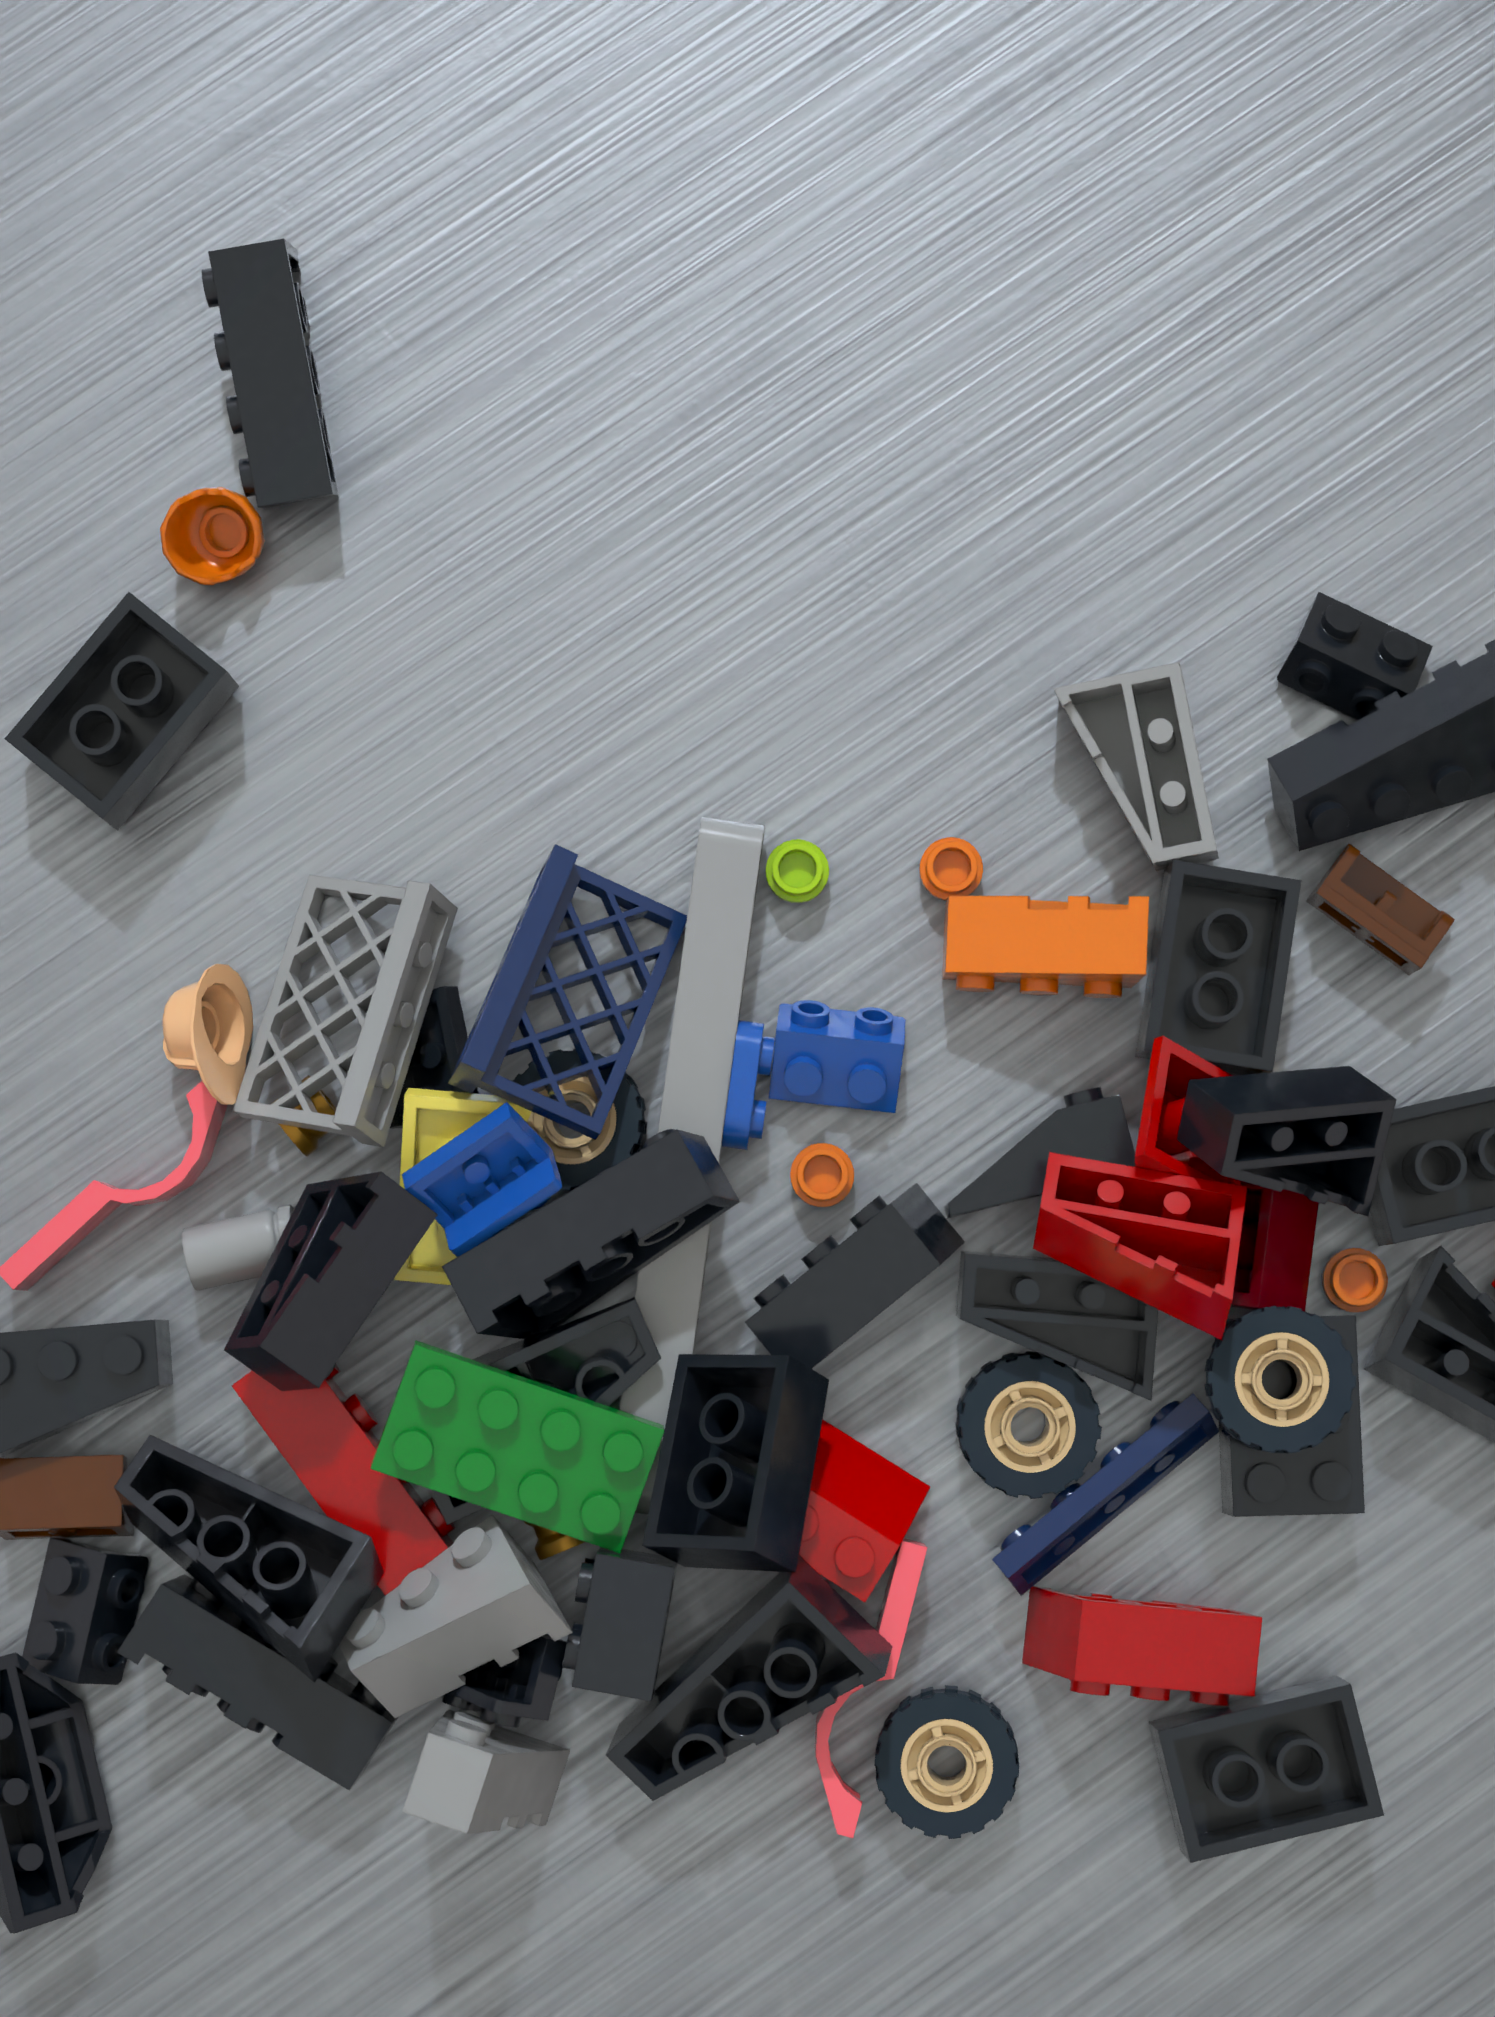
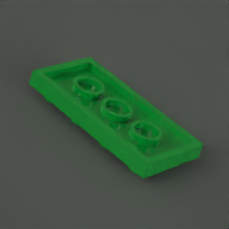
M415 1340L370 1469L621 1553L661 1443L664 1426Z

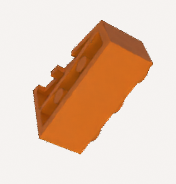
M948 896L945 903L942 979L956 980V990L967 992L994 991L995 982L1020 983V993L1057 995L1058 985L1084 986L1083 996L1121 998L1122 988H1132L1146 975L1149 896H1129L1128 905L1090 903L1089 896H1068V902L1030 900L1029 896Z

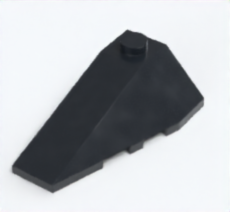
M635 1297L472 1360L609 1406L661 1359V1356ZM432 1490L447 1525L484 1509V1507Z

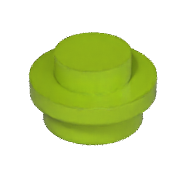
M794 839L783 842L771 852L766 863V879L770 889L780 899L790 903H804L816 898L823 891L828 881L829 865L826 856L819 847L806 840Z

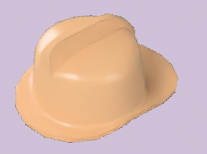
M214 964L203 972L198 982L182 987L169 997L162 1019L163 1050L166 1058L177 1068L198 1070L204 1085L211 1096L223 1105H234L245 1074L246 1058L252 1037V1005L248 990L240 975L229 965Z

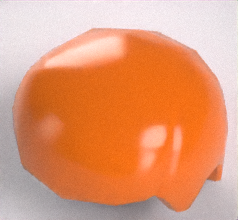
M224 487L202 488L178 498L170 506L160 527L162 551L177 574L203 585L227 582L245 574L255 565V560L260 557L265 542L262 518L246 496Z

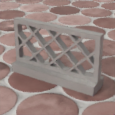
M309 875L233 1112L242 1118L352 1136L362 1144L384 1147L458 908L431 883L408 881L405 888ZM324 896L343 897L350 911L322 930L317 918ZM356 899H358V900H364V901L361 902L360 904H358V902L356 901ZM387 904L400 905L394 926L376 937L367 918ZM358 925L367 945L340 963L330 944ZM321 951L331 970L303 988L298 979L302 964ZM376 959L381 968L376 984L358 997L348 977ZM339 984L349 1004L321 1022L311 1003ZM302 1010L312 1029L284 1048L279 1038L283 1023ZM357 1018L362 1027L357 1045L339 1057L329 1037ZM320 1044L330 1064L302 1083L293 1062ZM283 1069L292 1090L271 1105L258 1103L265 1081ZM338 1078L343 1089L335 1115L318 1113L310 1097ZM300 1104L303 1110H298L294 1108Z

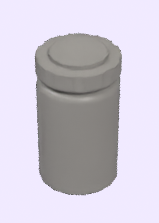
M292 1205L278 1207L277 1213L266 1210L183 1228V1252L194 1289L198 1291L261 1277L294 1211Z

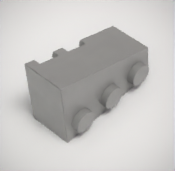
M1180 662L1053 688L1061 706L1155 870H1165L1173 860L1201 863L1219 859Z
M492 1514L476 1527L460 1534L450 1547L424 1567L409 1573L398 1587L373 1606L360 1611L339 1646L350 1671L394 1718H397L465 1685V1676L463 1674L493 1659L500 1667L519 1659V1651L516 1648L547 1633L556 1641L573 1632L533 1560Z
M460 1708L456 1712L448 1709L428 1732L402 1812L466 1834L499 1831L504 1817H509L507 1825L515 1829L523 1828L526 1820L537 1826L546 1825L570 1750L485 1721L480 1718L482 1708L480 1711Z

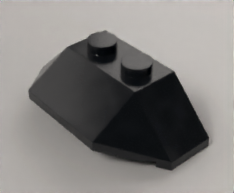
M16 1652L0 1656V1917L9 1932L15 1934L77 1913L84 1897L82 1893L96 1869L112 1831L110 1815L83 1701L54 1679L30 1665L29 1661Z

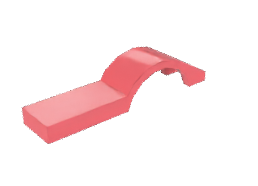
M203 1081L198 1083L186 1095L193 1113L192 1141L181 1164L163 1181L139 1190L119 1189L108 1183L93 1180L0 1266V1276L13 1290L28 1291L122 1203L140 1206L164 1202L191 1187L211 1160L227 1105L221 1104L212 1097Z
M906 1538L903 1539L894 1555L875 1629L892 1645L886 1674L877 1681L890 1680L895 1677L928 1548L924 1543ZM863 1684L837 1697L836 1703L819 1711L816 1717L815 1755L836 1832L838 1835L850 1838L854 1837L862 1801L860 1800V1794L842 1780L831 1761L828 1740L836 1713L851 1694L864 1687Z

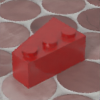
M1049 1152L1033 1249L1222 1340L1233 1299L1247 1186Z
M1033 1586L1029 1592L1022 1664L1071 1680L1070 1691L1109 1696L1111 1684L1131 1686L1130 1696L1149 1700L1169 1701L1170 1689L1190 1691L1189 1701L1208 1705L1229 1706L1230 1695L1255 1697L1262 1617L1232 1609L1156 1600L1145 1602L1114 1599L1112 1595L1091 1593V1596L1072 1595L1051 1590V1588Z

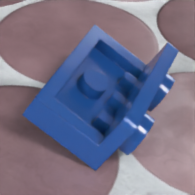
M801 1000L794 1004H780L769 1099L896 1113L905 1043V1018L893 1016L884 1009L874 1007L862 1008L856 1012L830 1009L826 1004L813 1000Z
M508 1102L402 1174L405 1190L438 1214L435 1220L444 1228L449 1250L457 1257L495 1236L499 1231L530 1210L543 1206L552 1195L562 1188V1181L553 1150Z

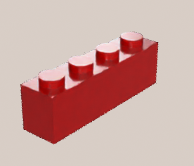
M337 1364L319 1388L280 1391L254 1371H250L232 1385L233 1389L326 1516L372 1538L384 1571L377 1585L385 1596L398 1587L409 1573L424 1567L454 1543L448 1536V1533L454 1530L455 1526L453 1523L447 1525L437 1501L433 1497L424 1503L409 1482L370 1469L379 1443L371 1429L378 1425V1421L358 1394L354 1393L347 1398L334 1381L333 1377L340 1372Z

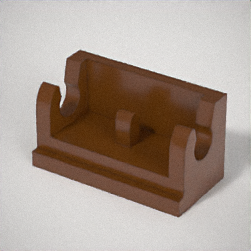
M1347 844L1306 902L1407 975H1411L1424 966L1455 919L1446 912L1439 911L1361 855V851L1353 845Z
M124 1455L0 1458V1537L5 1540L49 1539L50 1537L134 1536V1525L131 1524L114 1489V1486L127 1469V1457Z

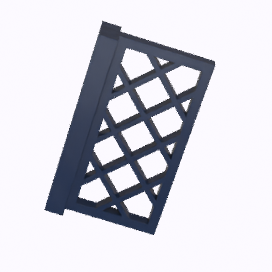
M555 844L539 872L448 1083L471 1094L476 1087H479L596 1140L602 1131L685 927L687 915L576 865L575 862L578 854ZM579 887L600 897L609 917L581 925L571 903L576 888ZM620 907L627 909V911L622 912ZM644 917L668 928L661 945L640 952L627 923ZM564 919L569 930L558 933ZM614 927L627 956L599 965L587 936ZM574 941L587 970L559 979L548 954L551 948ZM655 959L649 974L645 962ZM632 967L642 989L639 999L617 1006L604 976ZM542 972L546 984L535 987ZM592 981L605 1010L577 1020L564 990ZM551 994L564 1024L536 1034L525 1008L529 1001ZM633 1013L627 1028L622 1016ZM610 1021L620 1043L619 1050L616 1054L594 1060L582 1030ZM517 1027H519L523 1038L511 1042ZM569 1035L582 1065L554 1075L540 1044ZM528 1049L541 1080L522 1086L498 1075L505 1056ZM611 1067L604 1082L600 1071ZM588 1076L598 1099L592 1116L567 1106L558 1085ZM546 1090L549 1097H546L538 1092Z

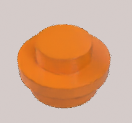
M955 837L939 839L925 850L919 866L920 879L925 889L938 899L947 901L948 896H969L976 890L982 878L983 863L981 856L973 845L963 839Z
M827 1143L813 1144L804 1148L794 1159L790 1172L791 1184L797 1196L805 1203L815 1207L833 1206L841 1202L850 1192L854 1182V1168L848 1155L837 1146Z
M1349 1248L1339 1251L1329 1259L1324 1267L1322 1286L1325 1295L1333 1305L1343 1311L1364 1312L1370 1310L1383 1299L1387 1290L1388 1276L1385 1266L1375 1254L1365 1249Z

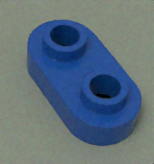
M738 1021L722 1147L747 1150L749 1138L762 1139L767 1101L754 1099L758 1074L770 1076L775 1038L763 1036L764 1023Z

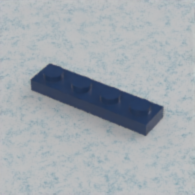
M1194 1393L1181 1403L1173 1401L1160 1409L1150 1422L1151 1428L1132 1444L1124 1442L1113 1448L1103 1458L1100 1464L1101 1469L1082 1485L1075 1483L1065 1488L1066 1490L1060 1492L1052 1501L1051 1511L1033 1526L1029 1524L1023 1525L1007 1536L1001 1544V1552L992 1560L1021 1596L1219 1432L1210 1411Z

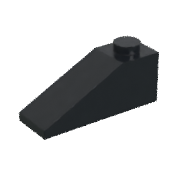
M1101 1087L1063 1096L1066 1108L1058 1109L944 1206L947 1219L1041 1196L1049 1152L1135 1167V1151L1120 1094L1103 1098Z

